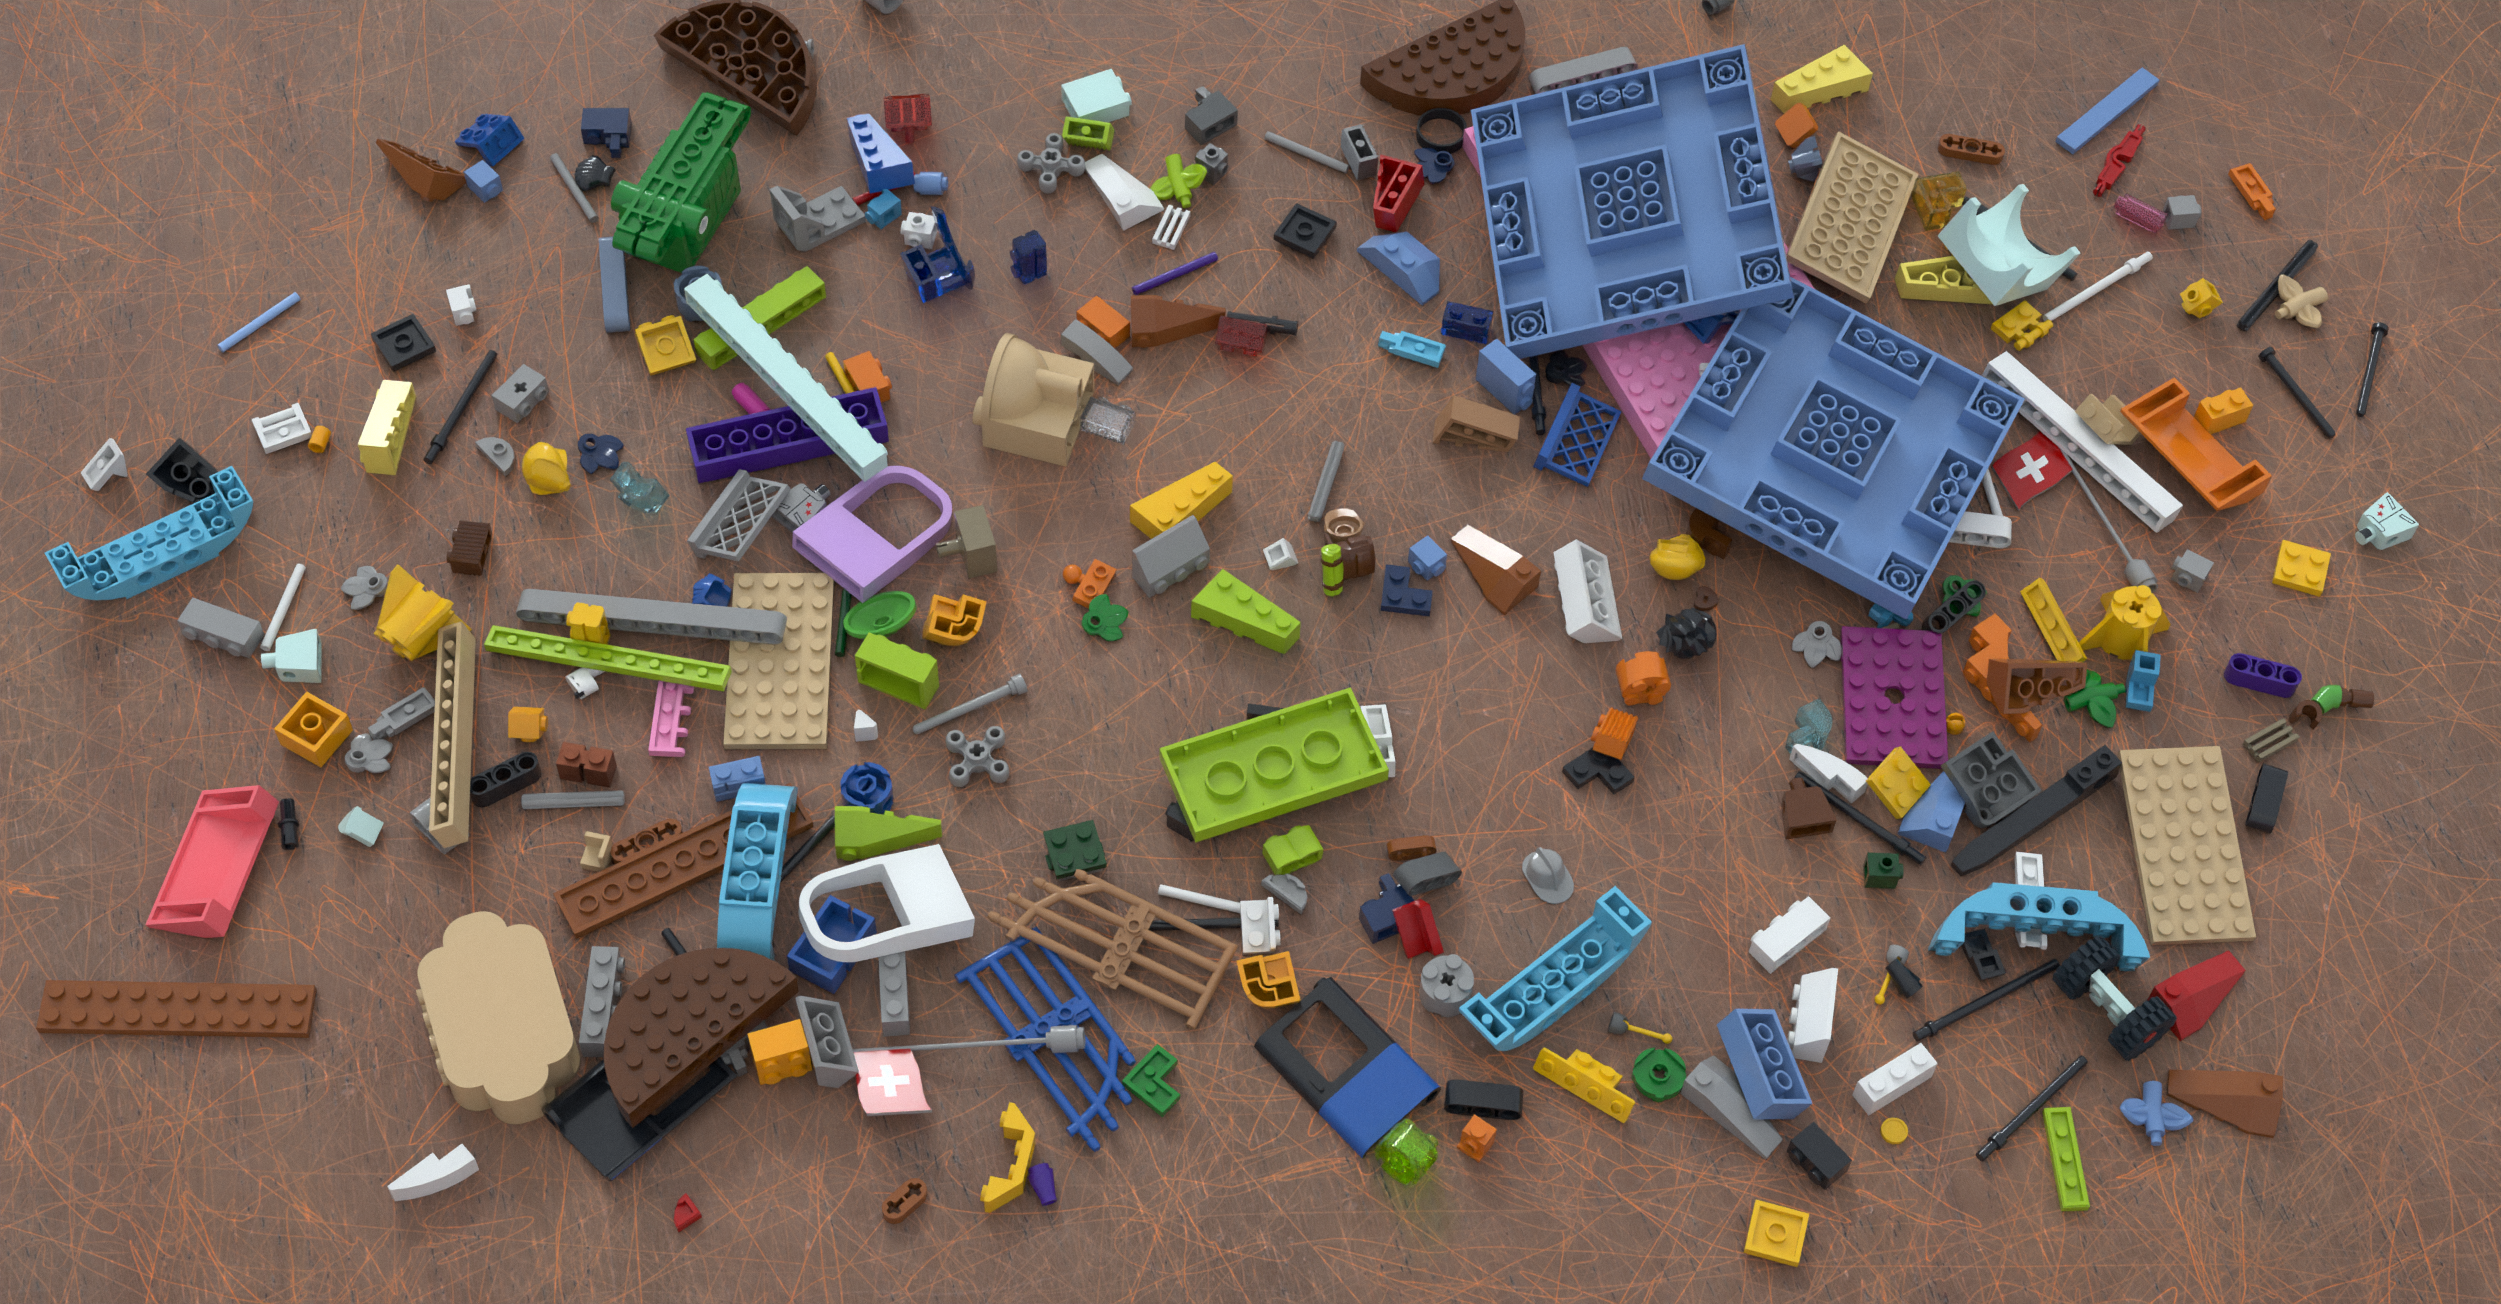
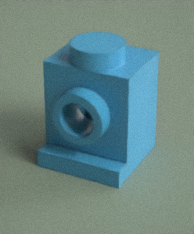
M883 189L879 197L873 198L867 204L868 211L865 212V218L870 224H875L880 229H883L902 215L901 200L888 189Z

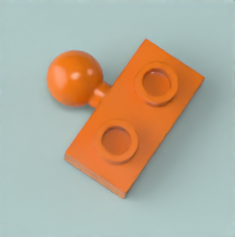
M1094 559L1086 575L1082 574V570L1077 565L1071 564L1066 566L1063 570L1064 580L1069 584L1080 583L1073 595L1072 601L1089 609V604L1095 597L1105 594L1116 575L1117 569L1097 559Z

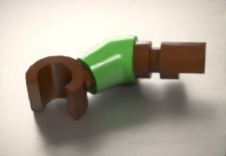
M2340 685L2323 686L2311 700H2303L2289 715V722H2297L2301 715L2304 714L2311 719L2310 727L2314 730L2322 720L2323 714L2332 708L2337 709L2339 706L2345 707L2346 705L2354 708H2372L2374 693L2373 691L2350 689L2348 691L2346 688H2341Z

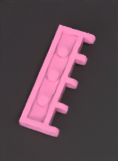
M658 681L648 749L649 756H685V749L677 747L678 737L688 736V730L686 728H679L681 715L691 714V708L689 706H682L684 694H692L694 686Z

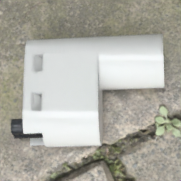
M581 667L565 676L575 692V698L583 699L599 690L594 678L605 671Z

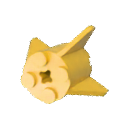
M397 564L390 573L378 625L373 633L378 639L393 645L392 651L401 658L413 661L437 650L439 628L462 622L469 631L472 630L451 610V606L454 604L451 600L441 598L432 590L425 592L422 590L425 585L418 582Z
M2145 585L2125 587L2102 594L2100 601L2106 614L2103 620L2078 643L2083 651L2102 647L2109 655L2113 653L2118 655V659H2130L2131 661L2135 650L2148 652V642L2152 634L2168 630L2171 624L2158 599L2151 593L2149 587Z

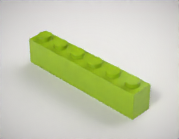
M806 266L741 308L747 309L752 315L753 320L757 324L761 323L769 335L826 298L825 283ZM712 328L700 333L693 339L696 354L713 371L738 355Z

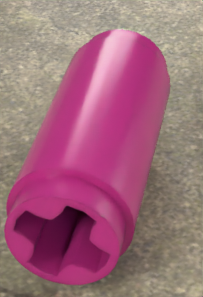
M739 383L732 389L734 399L748 414L771 410L745 383Z

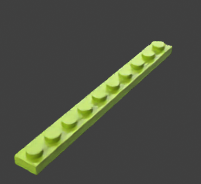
M495 625L492 626L484 643L485 650L490 652L723 692L732 673L731 666Z

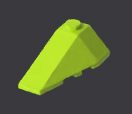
M835 806V849L837 859L846 861L865 859L942 837V825L939 819L915 815L900 818L895 816L892 811L885 810L884 815L871 813L870 808L863 806Z

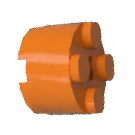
M1657 652L1635 653L1636 658L1626 663L1622 659L1616 665L1615 671L1625 704L1628 706L1641 703L1656 705L1663 701L1662 696L1666 695L1671 688L1664 657L1660 658Z

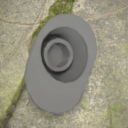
M1539 847L1524 859L1522 871L1541 900L1551 904H1559L1571 897L1574 883L1570 873L1563 864L1561 856L1556 851Z

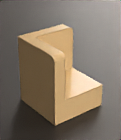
M586 831L584 835L586 848L580 862L581 868L600 872L609 867L612 859L610 853L613 846L611 836Z

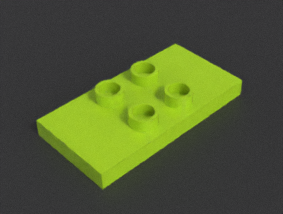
M1351 687L1159 748V759L1195 843L1387 781L1389 775L1388 766Z

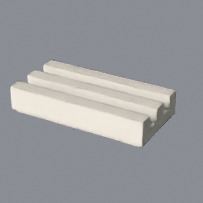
M1168 205L1152 238V244L1175 250L1190 218V211L1182 212V208L1177 207L1175 210L1172 205ZM1171 215H1173V218H1172V220H1171V222H1170V224H1169V226H1168V228H1167V230H1166V232H1165V234H1164L1162 240H1160V238H1161V236H1162V234H1163V232H1164V230H1165V227H1166V225H1167V223H1168V221H1169ZM1178 218H1182L1171 243L1167 242Z

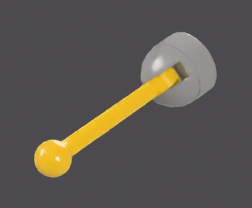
M1890 945L1886 959L1889 964L1898 959L1904 965L1910 953L1902 946ZM1889 973L1886 975L1880 993L1874 998L1875 1002L1879 1005L1885 1002L1884 994L1891 980Z

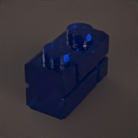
M1032 230L1025 233V236L1021 235L1014 238L1012 242L1013 250L1010 251V257L1013 261L1010 269L1013 276L1019 278L1026 285L1034 281V278L1039 279L1047 275L1046 242L1038 231Z
M1447 301L1442 319L1441 334L1487 344L1494 311Z

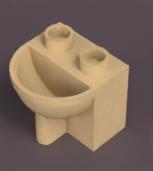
M1005 333L995 349L988 370L983 396H979L973 412V424L982 426L983 446L1066 467L1095 392L1094 363L1038 350L1028 342L1019 339L1017 335Z

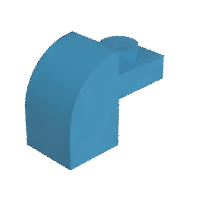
M2135 650L2125 684L2126 708L2151 712L2153 708L2154 686L2160 672V654Z

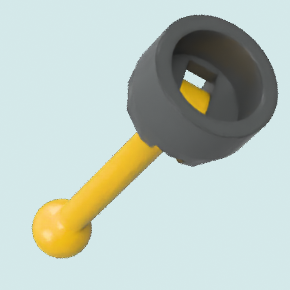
M1613 1012L1608 1027V1032L1621 1035L1627 1030L1661 1039L1665 1044H1670L1673 1039L1668 1033L1663 1035L1629 1025V1020L1626 1016L1617 1012Z

